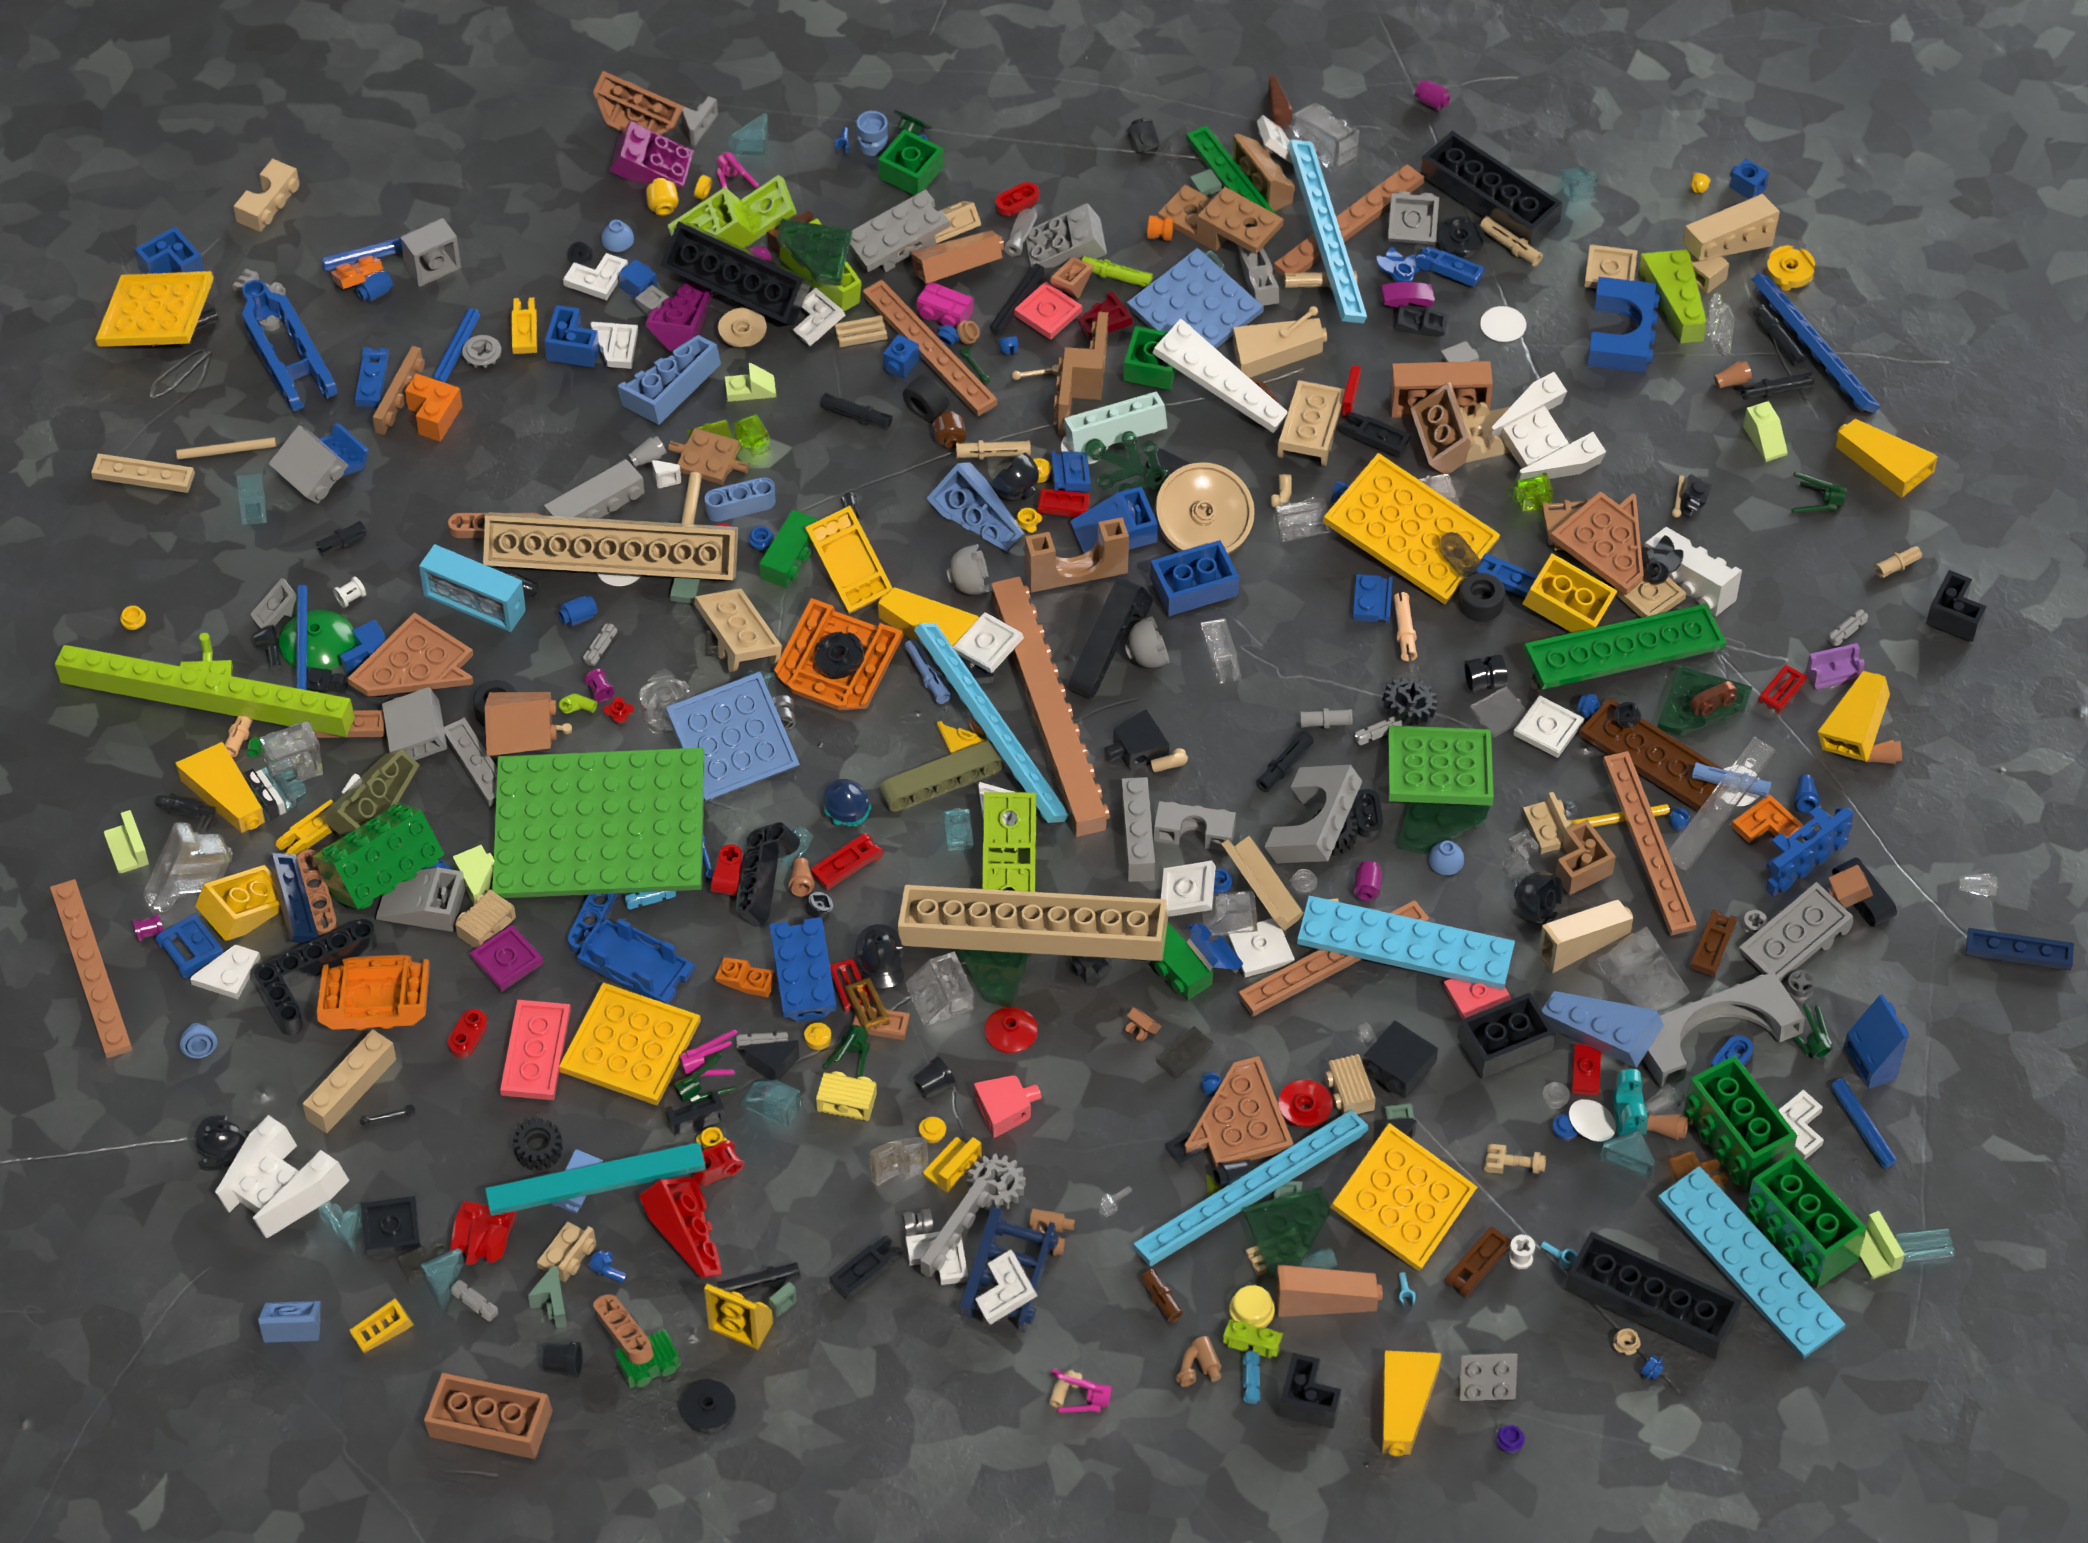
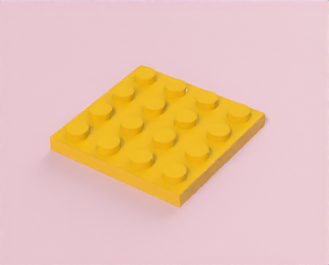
M212 272L121 275L95 339L98 347L190 343L214 280Z
M602 983L559 1065V1071L658 1106L681 1061L680 1054L685 1053L701 1022L700 1015Z
M1389 1123L1330 1208L1419 1272L1473 1195L1477 1186Z

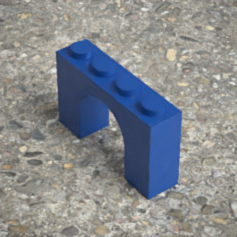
M1598 277L1594 310L1624 314L1632 318L1639 327L1635 331L1623 335L1592 332L1587 366L1646 372L1647 363H1652L1653 349H1649V344L1654 345L1656 332L1651 330V326L1656 327L1658 312H1653V308H1658L1660 294L1655 293L1656 283Z

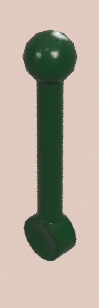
M962 348L961 356L967 358L981 377V382L988 384L990 377L983 373L971 357L970 349Z

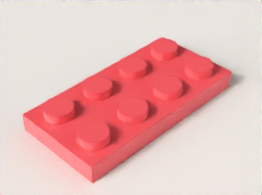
M517 1000L501 1083V1096L543 1100L555 1099L560 1072L559 1065L562 1061L571 1012L570 1004Z

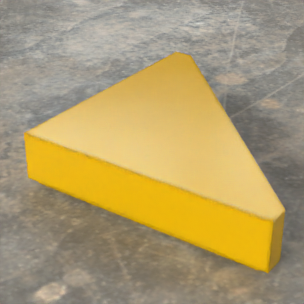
M942 721L937 722L938 731L949 755L988 741L978 737V734L961 728H952L944 725Z

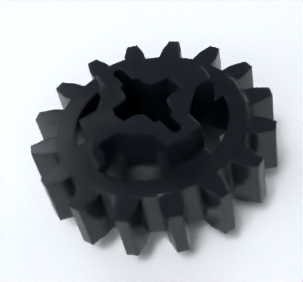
M1402 676L1400 682L1392 679L1391 684L1386 685L1382 701H1384L1383 708L1389 709V716L1396 715V721L1404 719L1407 725H1409L1410 721H1414L1416 725H1419L1420 720L1427 723L1429 717L1433 718L1438 705V700H1436L1437 693H1430L1432 686H1423V680L1415 682L1414 677H1411L1410 681H1407Z

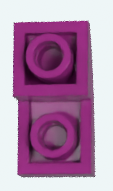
M1397 282L1384 284L1380 288L1383 304L1390 307L1399 308L1400 305L1407 307L1409 302L1418 306L1432 307L1435 301L1432 286L1429 284Z

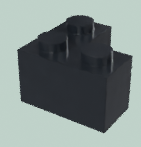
M1949 570L1930 605L1926 624L1974 642L1982 626L1987 606L1967 599L1972 579Z
M1293 1353L1280 1401L1279 1416L1334 1429L1340 1406L1341 1389L1317 1384L1320 1367L1319 1358Z

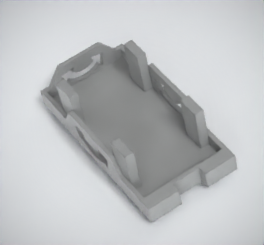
M924 190L844 234V238L852 254L864 270L866 269L869 272L882 265L883 270L887 272L896 267L895 263L910 256V251L936 245L935 235L951 227L942 210L936 211L934 209V199L927 190ZM919 241L921 242V244H919L918 246H911L907 248L912 244L918 243ZM905 248H907L902 255L898 256V253H901Z

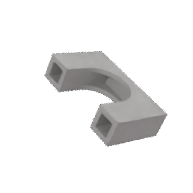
M1351 764L1300 767L1291 788L1302 804L1325 803V805L1315 818L1305 824L1273 827L1265 848L1276 864L1329 860L1362 783L1361 778Z

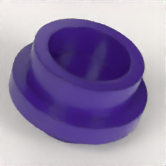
M1507 1425L1497 1433V1445L1505 1452H1517L1524 1445V1434L1517 1426Z

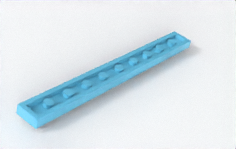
M1291 140L1288 144L1289 153L1341 320L1364 323L1367 318L1366 311L1313 143Z
M919 623L914 631L918 635L921 644L927 648L935 664L946 675V680L953 685L959 694L960 700L966 704L973 714V719L980 724L986 733L987 739L994 744L1001 759L1012 770L1015 779L1021 783L1026 792L1036 793V806L1040 810L1042 818L1048 823L1065 822L1070 814L936 623Z
M1350 1110L1134 1243L1135 1252L1150 1267L1367 1134L1369 1132L1368 1125L1353 1110Z

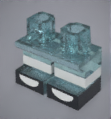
M270 760L266 767L255 772L252 768L244 772L247 784L270 821L296 807V799L306 793V787L301 778H297L289 783L286 781L295 776L288 760L277 765Z

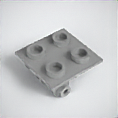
M1517 1353L1461 1355V1376L1458 1377L1460 1401L1516 1399Z

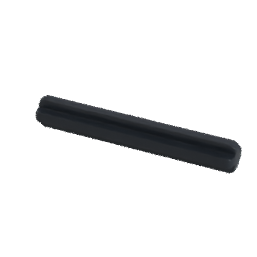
M1036 263L1031 267L991 323V333H995L997 336L1003 333L1014 317V309L1028 298L1045 274L1043 265Z

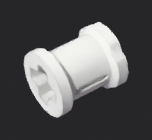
M356 576L352 577L351 582L344 586L333 589L336 600L343 608L348 607V603L356 598H363L367 595L363 584Z
M1518 1235L1511 1241L1510 1264L1516 1269H1527L1533 1263L1532 1254L1535 1251V1243L1527 1235Z

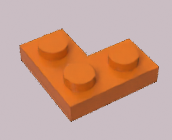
M369 255L358 259L359 262L352 265L349 263L341 264L336 267L335 271L330 273L333 281L345 289L365 282L366 275L383 270L381 261Z
M1769 794L1768 798L1762 799L1732 821L1731 827L1750 844L1767 830L1775 837L1782 833L1788 839L1790 835L1804 825Z

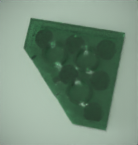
M782 218L777 242L782 247L786 246L795 261L802 268L806 267L811 272V277L817 283L841 286L853 230Z
M1679 665L1657 728L1682 737L1745 712L1752 692V686L1731 681L1738 690L1735 702L1729 706H1722L1707 716H1696L1689 707L1691 700L1699 693L1731 680Z
M1410 802L1397 842V849L1424 854L1431 851V847H1434L1439 842L1453 841L1462 837L1466 831L1473 828L1477 830L1485 826L1491 805Z
M955 949L985 1002L1011 1008L1032 953Z
M1321 1186L1244 1208V1216L1270 1279L1277 1278L1278 1266L1300 1267L1329 1217L1330 1206Z

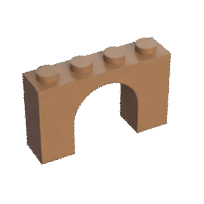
M1123 517L1098 522V540L1095 546L1088 552L1073 558H1060L1056 556L1050 532L1025 536V575L1030 591L1036 592L1128 573L1129 535Z

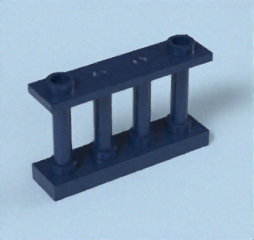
M992 1207L961 1301V1316L972 1319L974 1311H979L980 1307L976 1298L982 1295L980 1292L983 1285L987 1286L988 1283L996 1286L999 1285L991 1270L988 1269V1263L991 1260L1009 1251L999 1248V1245L996 1244L999 1235L1007 1234L1043 1244L1038 1258L1014 1252L1020 1265L1035 1269L1031 1285L1037 1294L1051 1249L1055 1250L1058 1244L1059 1234L1056 1233L1055 1223L1049 1222L1046 1233L1008 1224L1007 1220L1003 1219L1002 1209ZM1036 1297L1025 1303L1023 1308L1019 1307L1007 1314V1316L1019 1318L1020 1332L1025 1333L1027 1324L1032 1325L1036 1309L1033 1308Z

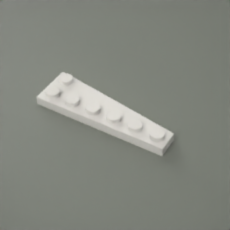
M1182 319L1173 326L1154 348V355L1274 433L1286 419L1288 412Z

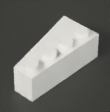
M1668 527L1662 529L1645 543V547L1654 549L1661 538L1667 535L1674 543L1675 550H1683L1684 556L1680 567L1670 573L1668 577L1682 588L1687 596H1691L1700 605L1707 604L1715 617L1736 601L1742 573L1741 569L1727 567L1726 561L1720 557L1713 559L1708 556L1706 549L1701 546L1694 548L1690 540Z

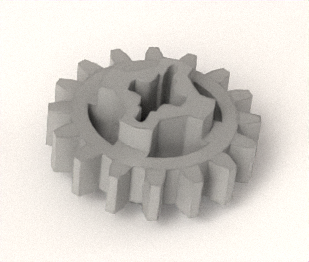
M997 1154L993 1155L992 1160L983 1156V1163L980 1164L975 1161L974 1170L969 1169L967 1188L969 1190L978 1177L988 1181L990 1198L985 1205V1210H988L991 1205L995 1208H1000V1205H1004L1006 1209H1009L1010 1201L1017 1204L1019 1196L1024 1195L1026 1178L1023 1177V1168H1017L1016 1160L1009 1163L1007 1155L1002 1160L998 1159Z

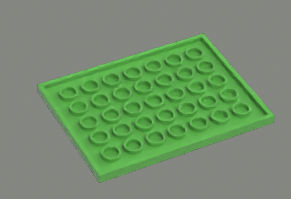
M704 748L498 757L494 842L495 862L493 865L492 891L502 898L702 890Z

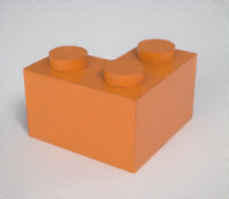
M416 373L405 390L408 410L417 412L416 420L419 435L441 442L463 407L460 388Z

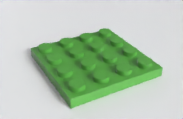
M1389 725V801L1493 806L1491 730Z

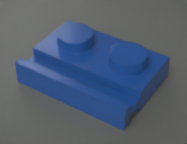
M1051 451L1050 459L1054 491H1058V488H1065V491L1075 492L1090 491L1091 482L1087 452L1062 451V454H1055V451Z
M1356 574L1353 620L1371 622L1386 620L1385 623H1389L1393 577L1383 579L1381 576Z

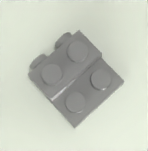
M1399 191L1396 194L1392 193L1388 242L1435 245L1439 197H1435L1430 193H1422L1420 195H1411L1406 191Z

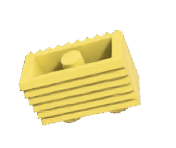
M837 1071L832 1073L824 1072L816 1098L817 1111L869 1121L877 1095L876 1082H872L867 1077H858L857 1079L846 1077L845 1074Z

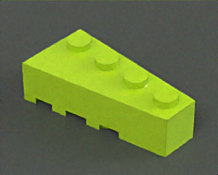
M818 218L781 237L779 259L794 272L812 279L811 287L813 289L817 288L838 305L843 312L860 303L861 281L849 263L842 259V253L838 247L835 248L831 243V237L827 231H823Z
M1689 250L1642 253L1638 273L1646 282L1656 283L1655 293L1660 294L1658 307L1661 311H1664L1667 322L1679 343L1703 342L1707 321Z

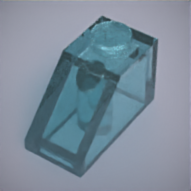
M778 1080L755 1082L741 1101V1106L782 1126L788 1127L801 1108L800 1091Z

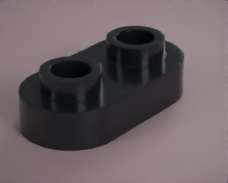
M1362 789L1358 791L1353 803L1358 825L1357 830L1365 837H1375L1381 833L1383 828L1380 798L1375 791Z

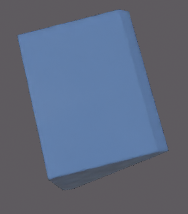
M321 1302L265 1303L259 1317L263 1342L319 1341Z

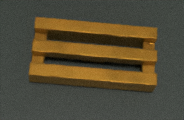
M870 978L845 986L848 998L862 1027L867 1032L872 1027L875 1029L880 1028V1024L884 1023L885 1026L890 1024V1018ZM862 987H867L881 1017H876ZM853 990H857L860 999L871 1019L870 1021L867 1020Z

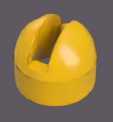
M1701 173L1693 174L1690 181L1691 190L1697 194L1699 192L1704 193L1709 187L1710 178Z

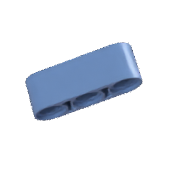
M765 477L708 491L705 495L706 516L714 522L771 509L776 503L774 482Z

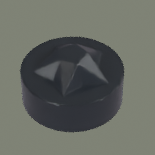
M575 242L569 247L567 256L572 264L577 263L586 266L590 263L593 252L588 244Z
M1624 702L1615 709L1614 718L1620 727L1631 728L1640 721L1641 712L1635 703Z
M814 892L806 901V909L817 918H825L833 909V901L825 893Z

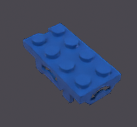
M1817 806L1809 812L1812 820L1790 835L1788 839L1782 833L1772 839L1771 843L1782 854L1770 860L1766 865L1772 873V877L1767 881L1766 891L1772 897L1780 891H1787L1799 877H1806L1814 866L1826 862L1834 851L1842 850L1849 842L1848 836L1852 828L1854 812L1847 806L1844 809L1837 807L1834 816L1831 817L1820 806ZM1817 824L1820 828L1818 833L1812 828ZM1800 835L1801 838L1804 837L1805 841L1803 843L1796 840Z
M822 917L804 919V924L790 926L788 922L770 924L783 1017H789L800 1022L823 1019L830 1012L836 1011ZM809 1011H817V1012H820V1011H821L822 1013L817 1014V1013H815V1012H809Z
M607 919L603 923H597L583 942L581 952L577 956L578 963L642 996L668 1005L677 995V985L680 982L686 983L695 971L694 963L676 955V946L666 941L661 942L634 927L631 928V924L622 919H619L617 924Z

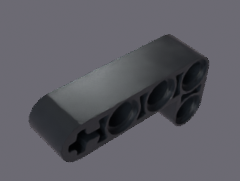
M776 822L753 830L745 842L736 911L755 927L763 925L769 918L778 858L794 853L800 845L799 836L782 822Z

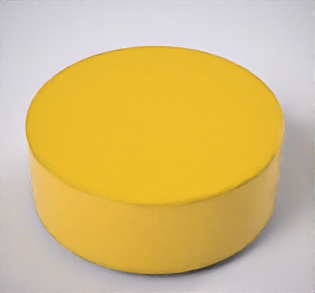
M705 175L700 177L695 188L694 197L701 200L707 197L712 185L710 177Z

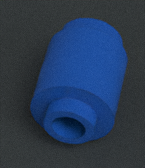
M385 270L382 272L377 271L365 277V282L357 284L356 292L362 301L366 300L370 303L389 293L394 284L390 275Z
M584 595L562 603L560 610H558L561 622L567 624L568 627L588 621L598 613L594 599L591 596L585 597Z

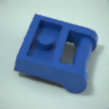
M196 913L161 932L155 939L157 944L164 948L179 967L178 971L183 978L191 977L197 969L223 954V949ZM178 937L193 956L192 959L187 961L172 942L175 938Z

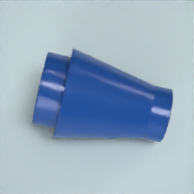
M1807 774L1799 777L1794 799L1798 810L1804 813H1809L1820 804L1814 778Z

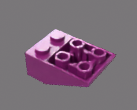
M630 121L618 138L609 171L629 181L651 184L655 179L664 178L673 182L676 187L683 188L693 151Z

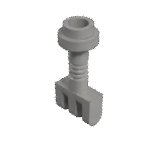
M245 269L242 275L238 277L237 282H234L231 286L232 289L243 294V285L251 280H259L258 273ZM274 282L272 285L266 284L270 292L281 295L286 294V289L282 284Z

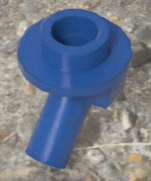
M599 1251L591 1256L588 1267L590 1270L595 1271L597 1276L603 1274L608 1278L623 1283L626 1273L610 1267L613 1258L611 1252Z

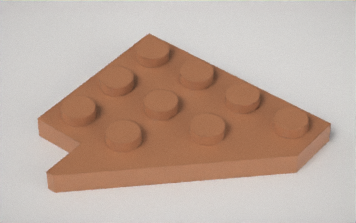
M1600 491L1551 533L1550 540L1623 594L1627 595L1643 581L1637 502L1634 493L1619 505Z
M413 613L348 677V684L368 697L414 692L430 687V689L472 685L473 676L460 668L473 656V649L418 614Z
M1260 1056L1233 1063L1185 1144L1186 1153L1192 1152L1197 1148H1208L1214 1166H1217L1218 1162L1246 1159L1252 1161L1282 1153L1294 1145Z

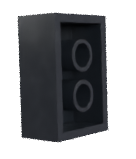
M1529 992L1460 1020L1457 1038L1483 1079L1552 1051L1556 1033L1533 995Z

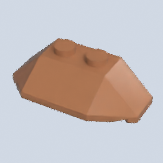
M602 71L593 91L606 124L620 131H623L628 123L632 121L659 135H663L674 129L684 108L680 104L605 71Z

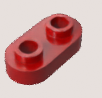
M1024 182L1000 193L995 200L996 211L1001 215L1011 216L1036 204L1039 200V188L1034 183Z
M471 1009L463 1013L448 1038L449 1051L453 1056L465 1058L474 1052L488 1027L487 1017L484 1012L478 1009ZM460 1039H464V1040H465V1041L462 1042V1043L457 1042V1041L460 1040Z

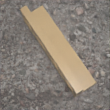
M962 201L942 209V212L950 221L951 227L935 235L936 243L981 225L974 202ZM919 241L918 243L912 244L907 248L911 246H918L919 244H921V242ZM905 248L901 253H898V256L902 255L907 248Z
M1250 836L1236 846L1228 839L1222 843L1272 918L1284 931L1304 916L1302 909Z

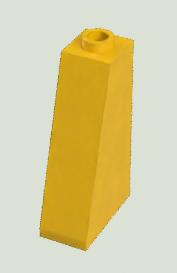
M1854 419L1848 425H1842L1837 432L1838 437L1835 447L1900 498L1904 497L1935 471L1938 456L1934 453L1857 419Z
M896 587L888 594L882 595L878 602L879 618L893 628L902 630L903 634L908 638L919 640L918 635L914 631L919 623H936L952 647L980 618L977 615Z
M1866 671L1861 673L1818 730L1822 750L1867 762L1890 696L1885 676Z
M223 742L176 762L181 782L209 806L216 807V812L238 831L243 833L265 823L261 805Z
M1385 1351L1382 1453H1389L1392 1456L1411 1454L1439 1373L1441 1353Z

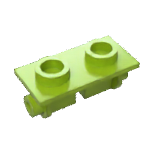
M1230 1319L1223 1335V1344H1227L1228 1348L1245 1352L1248 1351L1249 1345H1253V1352H1258L1260 1356L1268 1357L1269 1359L1272 1357L1277 1358L1283 1333Z

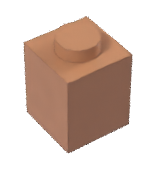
M1858 865L1829 877L1832 887L1828 888L1829 892L1844 908L1873 896L1866 877Z

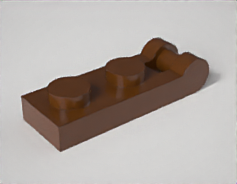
M1712 910L1692 959L1690 969L1712 977L1716 976L1737 925V917L1732 915L1727 917L1721 915L1720 911Z
M1491 1226L1448 1273L1444 1283L1450 1287L1455 1286L1460 1290L1461 1295L1468 1298L1477 1285L1510 1250L1512 1240ZM1463 1273L1470 1277L1467 1281L1460 1277Z

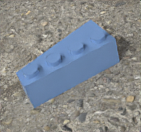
M699 335L695 336L673 350L672 356L654 362L655 366L646 372L640 371L635 374V379L627 384L623 382L618 385L621 404L634 413L660 425L721 365L717 344Z
M1557 991L1553 992L1542 1009V1012L1555 1031L1637 1068L1664 1026L1658 1011L1654 1009Z

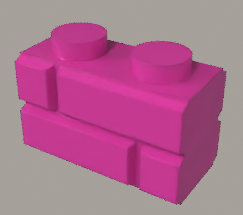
M933 282L926 285L917 300V314H920L922 318L926 320L932 319L942 323L943 326L950 325L957 329L960 322L968 321L973 313L972 297Z

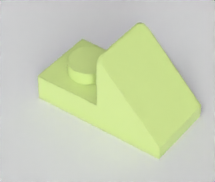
M749 363V375L725 377L728 402L776 397L774 375L752 363Z

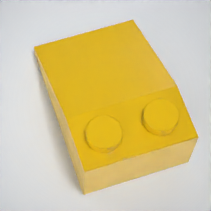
M265 865L205 883L195 905L225 941L248 934L282 911L273 875Z
M707 1284L705 1287L709 1329L758 1350L773 1324L772 1310L761 1302L754 1303L745 1299L737 1292L730 1293Z

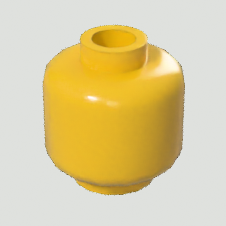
M658 178L646 188L648 207L656 214L668 215L678 206L677 190L673 182L664 178Z

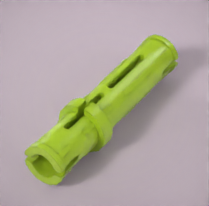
M1086 255L1082 259V261L1094 265L1091 273L1100 275V278H1113L1145 288L1153 280L1152 273L1110 263V260L1107 259L1103 261Z

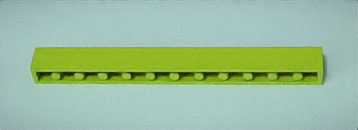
M68 645L63 646L55 662L60 683L237 717L246 716L253 720L347 737L355 719L351 699Z

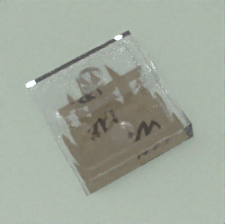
M925 1137L900 1139L869 1151L871 1180L876 1187L898 1174L901 1175L904 1181H907L928 1167V1149Z

